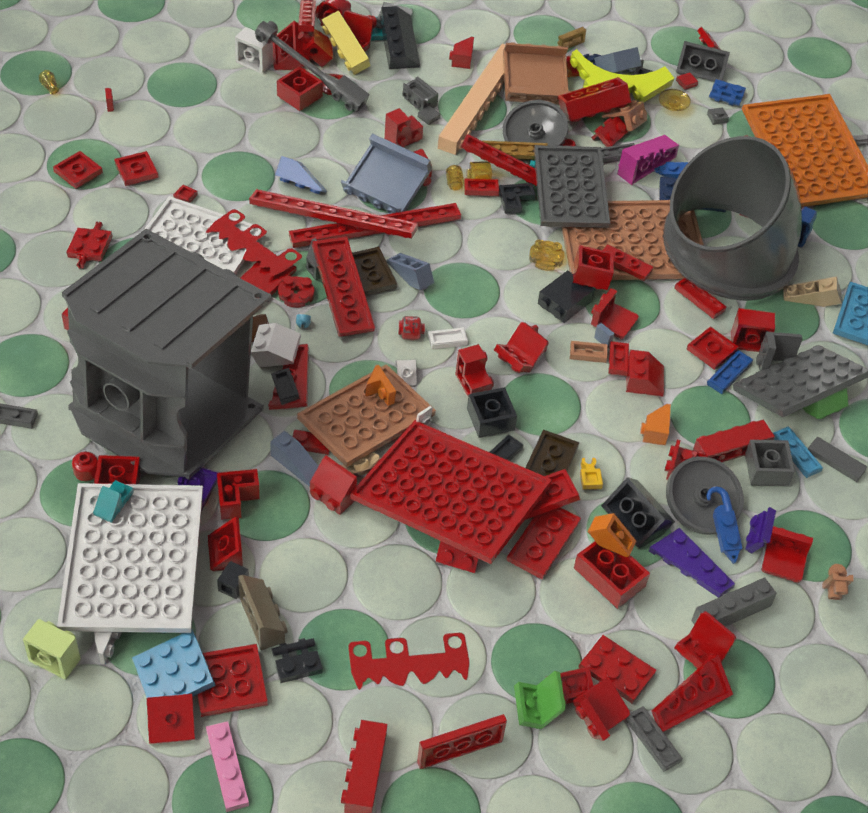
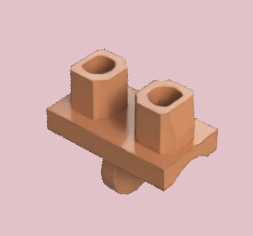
M834 564L828 570L829 577L822 583V589H828V599L841 600L842 595L848 594V585L853 582V575L847 576V571L843 565Z

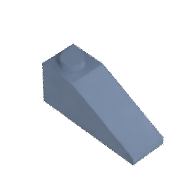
M403 253L387 259V263L411 287L424 290L434 283L430 263Z
M284 430L270 441L271 456L310 487V481L318 465L299 441Z

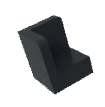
M230 561L217 579L218 591L237 599L239 596L238 576H249L248 569Z

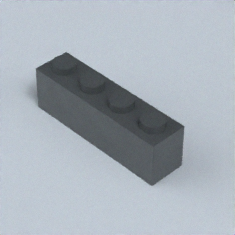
M764 577L696 607L691 621L695 624L700 614L706 611L726 627L771 607L777 593Z

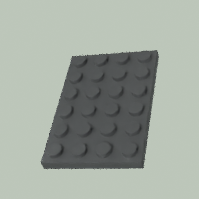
M535 145L534 158L540 226L609 228L610 217L601 147Z
M816 345L809 350L800 352L796 357L787 358L776 365H771L769 369L758 371L747 378L741 379L733 384V390L775 414L785 417L868 378V369L823 346Z

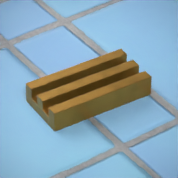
M580 27L558 36V46L568 47L569 49L584 43L587 30L584 27Z

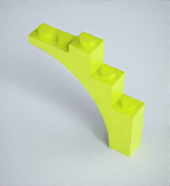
M577 49L571 53V65L579 71L580 77L585 80L583 88L619 77L628 84L629 93H632L636 100L646 102L672 86L674 81L673 75L666 66L646 74L623 75L595 66Z

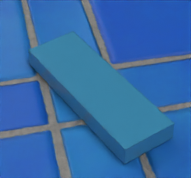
M789 426L773 433L775 436L774 440L789 441L793 463L806 478L822 471V465Z

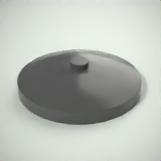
M544 100L527 101L516 106L508 113L503 123L504 141L548 143V146H563L568 136V121L565 113L557 105Z
M709 457L689 458L680 463L668 478L666 485L668 506L674 517L687 529L699 534H717L713 513L718 506L723 505L721 495L716 492L711 495V500H707V492L715 486L724 488L730 496L732 509L735 512L737 521L744 504L743 490L738 478L729 467L716 459Z

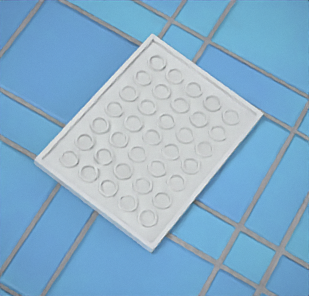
M78 483L57 628L63 631L191 633L203 486L126 484L133 487L134 493L111 523L94 516L93 511L102 486L110 488L112 484Z

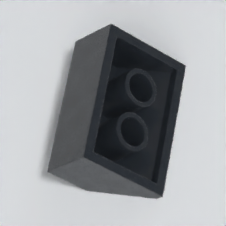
M629 477L601 505L608 514L614 513L636 540L635 545L638 548L661 537L675 523L673 518L638 480Z

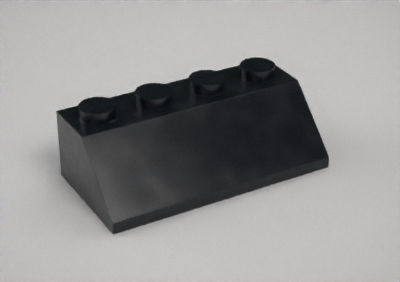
M398 6L381 7L380 23L388 68H419L420 62L411 15Z

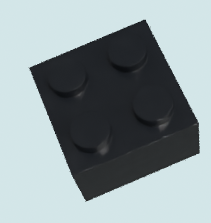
M505 387L468 395L467 411L478 438L515 431L517 414Z

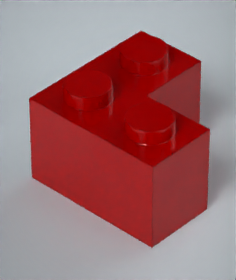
M398 108L386 113L384 139L405 147L423 139V125L413 115L408 117Z
M479 344L458 350L455 375L467 396L472 393L492 390V387H494L493 379L491 376H488L485 368L486 361L488 360L487 354L481 349Z
M250 469L217 473L221 520L232 519L235 516L241 518L240 501L260 499L258 470Z

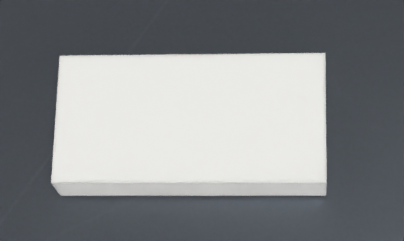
M464 327L428 331L431 349L468 345Z

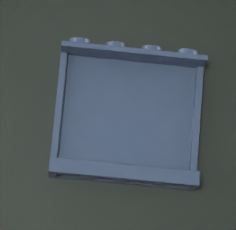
M372 133L369 138L370 146L347 181L341 180L343 191L348 195L353 194L363 202L368 201L378 209L383 208L389 214L404 212L431 172V161Z

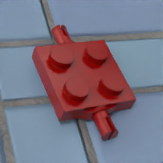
M100 221L95 223L93 229L77 228L67 249L68 258L79 259L76 265L79 269H83L87 261H102L113 237L112 231L101 230L103 224Z

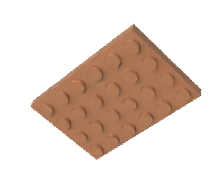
M387 364L382 366L381 369L396 390L394 404L387 406L378 393L365 396L366 385L372 374L371 372L297 413V419L346 467L401 436L412 422L416 420L417 414L431 406ZM434 408L431 417L435 416L436 410Z

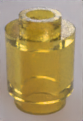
M451 165L446 169L447 185L451 190H460L464 184L463 171L458 165Z

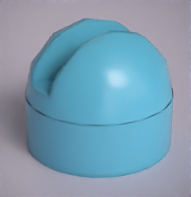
M296 315L298 327L301 328L303 324L304 328H307L310 325V315Z

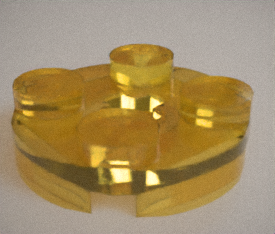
M536 240L530 248L529 260L535 263V267L545 271L554 270L555 267H560L564 261L562 245L559 242Z

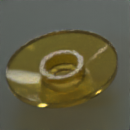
M667 89L659 95L660 104L668 110L683 111L691 103L688 94L678 89Z

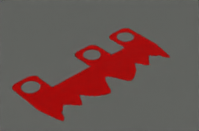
M232 209L216 220L206 231V233L212 231L219 232V239L228 238L227 245L230 251L246 248L243 260L251 262L261 261L260 268H270L268 277L284 272L302 258V255L292 248L277 256L257 242L258 239L267 233L258 224H253L245 231H241L235 225L244 220L245 215L236 209ZM237 213L240 215V219L232 221L229 219V215ZM259 228L262 233L254 236L250 233V230ZM293 252L297 255V258L295 260H287L285 255Z
M460 632L445 634L443 636L445 653L409 656L407 640L405 638H390L385 641L387 658L372 659L371 645L368 641L351 642L348 645L350 666L357 688L360 690L367 678H370L376 684H380L383 676L391 683L403 686L410 671L415 673L422 684H426L434 679L439 671L445 678H448L452 671L456 670L467 680L469 658L465 635ZM453 636L459 637L462 641L461 646L458 648L450 647L448 644L449 638ZM395 641L402 643L403 651L393 653L390 650V644ZM356 645H364L367 653L362 657H358L353 653V648Z

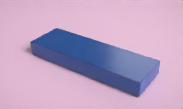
M738 350L707 381V385L723 394L752 364L753 359Z

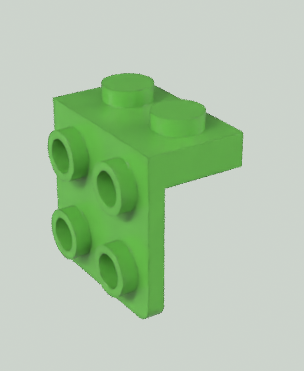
M553 671L538 685L517 682L514 685L519 725L543 729L564 712L566 703L560 672Z

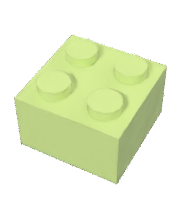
M38 619L23 638L29 662L65 680L81 660L76 636L70 631H63L57 628L50 621L45 622Z

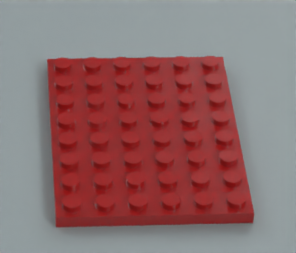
M414 420L350 493V499L492 564L549 489L552 479Z

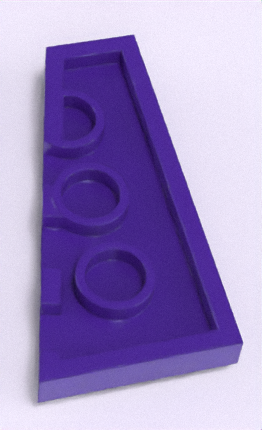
M680 528L649 548L650 553L659 555L668 565L673 564L681 570L680 573L686 577L691 576L697 580L698 585L718 598L735 586V583Z

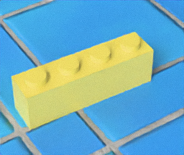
M337 11L322 19L324 25L322 29L326 35L329 34L332 46L337 47L339 57L341 59L344 58L347 70H351L356 75L370 67L368 56L340 12Z

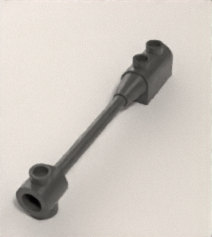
M262 21L255 30L257 41H265L267 44L273 41L321 78L331 91L332 98L335 101H343L348 111L354 110L358 112L366 105L369 93L345 75L337 79L318 69L276 36L278 33L276 23L273 21L268 23Z

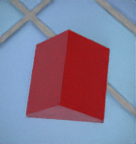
M236 516L208 535L211 571L224 570L230 561L243 566L239 518Z

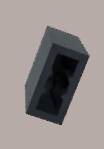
M567 270L539 291L537 304L565 323L592 302L595 289L591 286L573 283V274Z

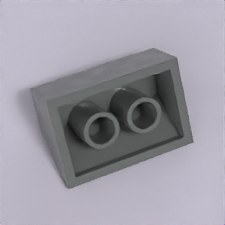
M684 41L676 72L682 74L690 72L694 77L711 81L716 79L722 80L730 52Z

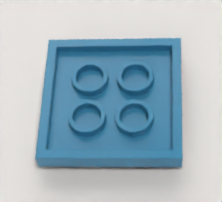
M191 629V633L180 634L132 657L146 698L192 694L193 697L216 686L193 629Z

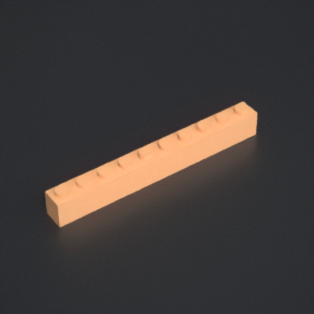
M501 44L440 133L438 149L456 155L459 149H462L461 145L466 135H471V131L476 129L477 122L482 120L484 112L488 111L491 101L493 102L497 92L501 91L504 83L503 50L505 44Z

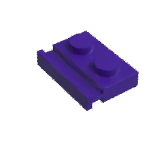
M769 507L767 512L764 510L752 517L750 520V530L746 537V551L752 554L763 547L765 542H770L776 510Z

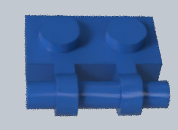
M716 79L709 98H713L717 102H727L731 106L733 104L740 106L746 88Z

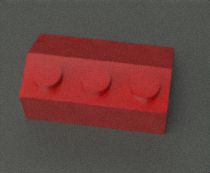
M294 20L276 36L310 61L309 56L303 51V41L298 38L300 33L298 32V23ZM273 42V66L275 70H294L299 66H304Z

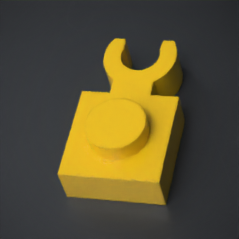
M582 458V469L580 470L582 490L602 489L600 468L595 469V458H592L591 464H587L585 458Z

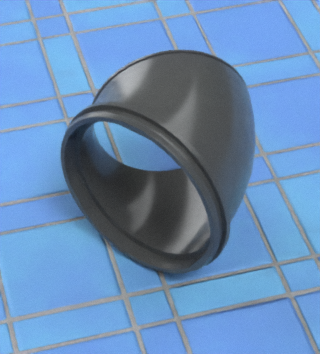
M737 136L708 146L693 157L684 167L671 193L670 212L664 223L663 240L670 261L687 280L697 287L723 298L751 301L767 298L778 293L793 279L799 264L797 247L801 234L802 208L796 180L784 156L768 141L751 136ZM702 208H717L744 215L762 226V228L741 242L722 247H709L697 244L687 238L680 230L678 221L686 212Z

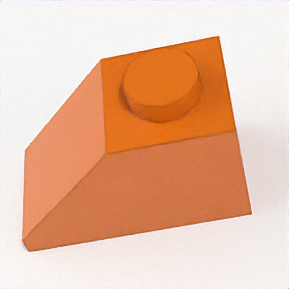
M665 404L648 414L645 423H641L640 434H643V442L666 445L669 435L671 404Z
M614 513L595 516L587 531L599 546L625 557L630 556L636 543L634 537Z

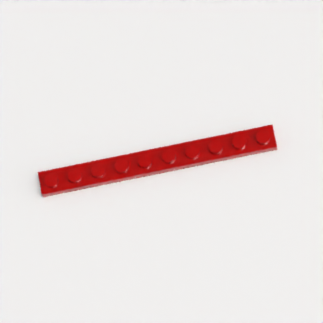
M258 189L249 197V204L304 215L412 239L418 230V223Z
M456 203L381 215L418 223V227L461 219V213ZM333 223L289 231V238L292 247L297 248L310 245L314 238L317 241L347 237L349 239L382 232Z

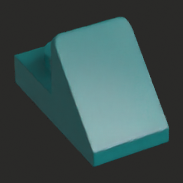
M116 480L110 488L102 486L93 515L112 523L134 493L133 487Z

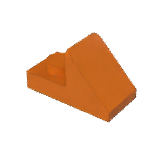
M376 365L367 382L365 396L378 393L379 397L389 406L395 403L396 390L381 367Z

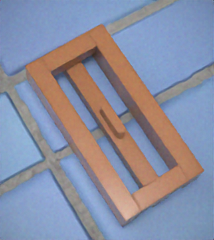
M571 341L569 359L606 363L607 344Z

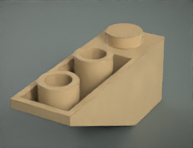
M837 276L787 285L784 287V301L822 307L842 304L841 288Z

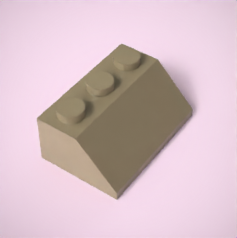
M246 575L238 576L240 601L260 650L285 643V634L288 633L285 622L279 619L280 610L278 605L272 602L273 594L271 588L266 587L262 579Z

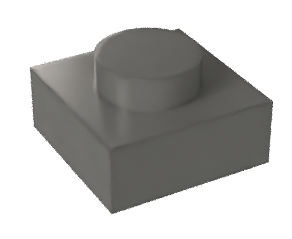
M723 107L708 109L707 115L713 125L728 123L729 117Z

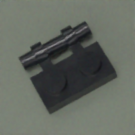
M302 638L298 639V642L286 644L285 642L279 644L278 647L271 648L273 657L282 656V659L275 660L280 683L323 673L318 651H308V648L315 647L314 638L307 640ZM298 650L301 652L300 655L289 656L290 652Z

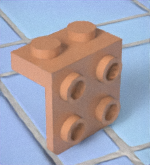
M632 100L625 107H615L609 112L602 113V118L624 116L627 131H633L647 121V111L645 110L644 102H637V100Z

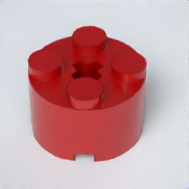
M324 0L316 8V18L320 20V25L324 26L322 19L337 11L343 17L345 11H351V3L348 0Z

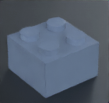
M638 47L594 58L596 66L616 74L636 71L635 67L642 66Z

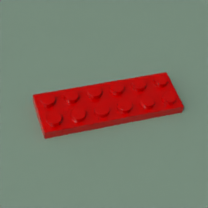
M340 237L312 241L313 252L338 336L374 332L375 326L348 238Z

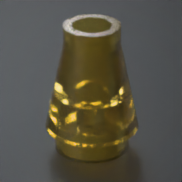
M49 70L42 71L39 74V82L50 94L58 93L59 88L54 73Z

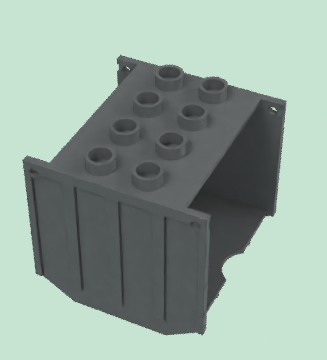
M145 229L62 292V297L68 305L69 329L67 334L78 356L77 367L71 369L72 380L70 384L73 402L68 405V408L72 412L83 436L117 456L140 457L139 468L146 473L190 479L264 409V405L248 397L253 315L263 307V304L271 300V294L237 277L233 271L222 269L205 260L199 253L190 252Z

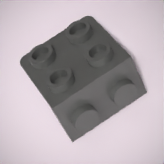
M766 332L759 354L756 357V365H759V370L769 369L772 360L784 361L787 358L796 357L802 342V335Z

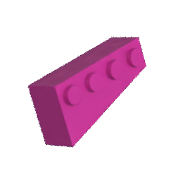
M662 135L622 149L617 175L633 185L655 171L654 168L676 158L679 144L668 136Z

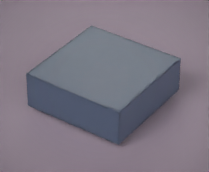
M600 323L596 327L594 338L601 344H607V348H609L610 342L613 341L614 332Z

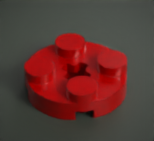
M285 276L278 287L279 299L284 301L286 306L292 308L304 307L305 303L312 302L314 299L312 280L308 277Z

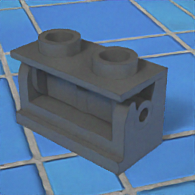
M418 76L407 84L403 83L402 96L419 111L428 106L432 108L438 106L439 93Z

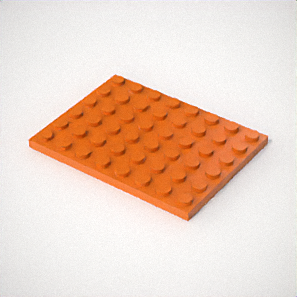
M830 94L743 105L742 111L754 136L774 145L786 159L799 189L801 207L868 198V165Z

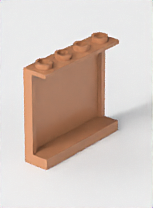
M514 42L506 43L503 50L505 100L513 102L544 100L559 105L558 96L571 92L568 91L566 66L568 47L517 44Z

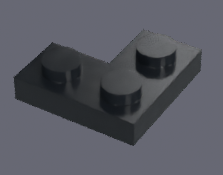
M532 183L499 185V194L505 214L522 213L521 201L535 200V191Z

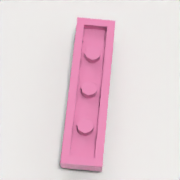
M228 721L206 726L226 812L248 807L249 801Z

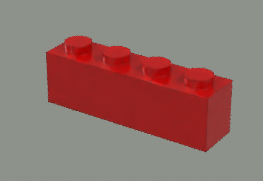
M764 419L752 421L742 426H735L732 429L718 431L715 434L700 436L695 441L693 451L698 452L696 457H709L725 462L745 456L750 440H774L775 436Z
M361 720L360 728L355 727L353 741H357L356 748H351L349 761L353 763L351 769L347 768L345 782L348 783L347 790L343 789L341 804H345L344 813L373 812L388 724Z

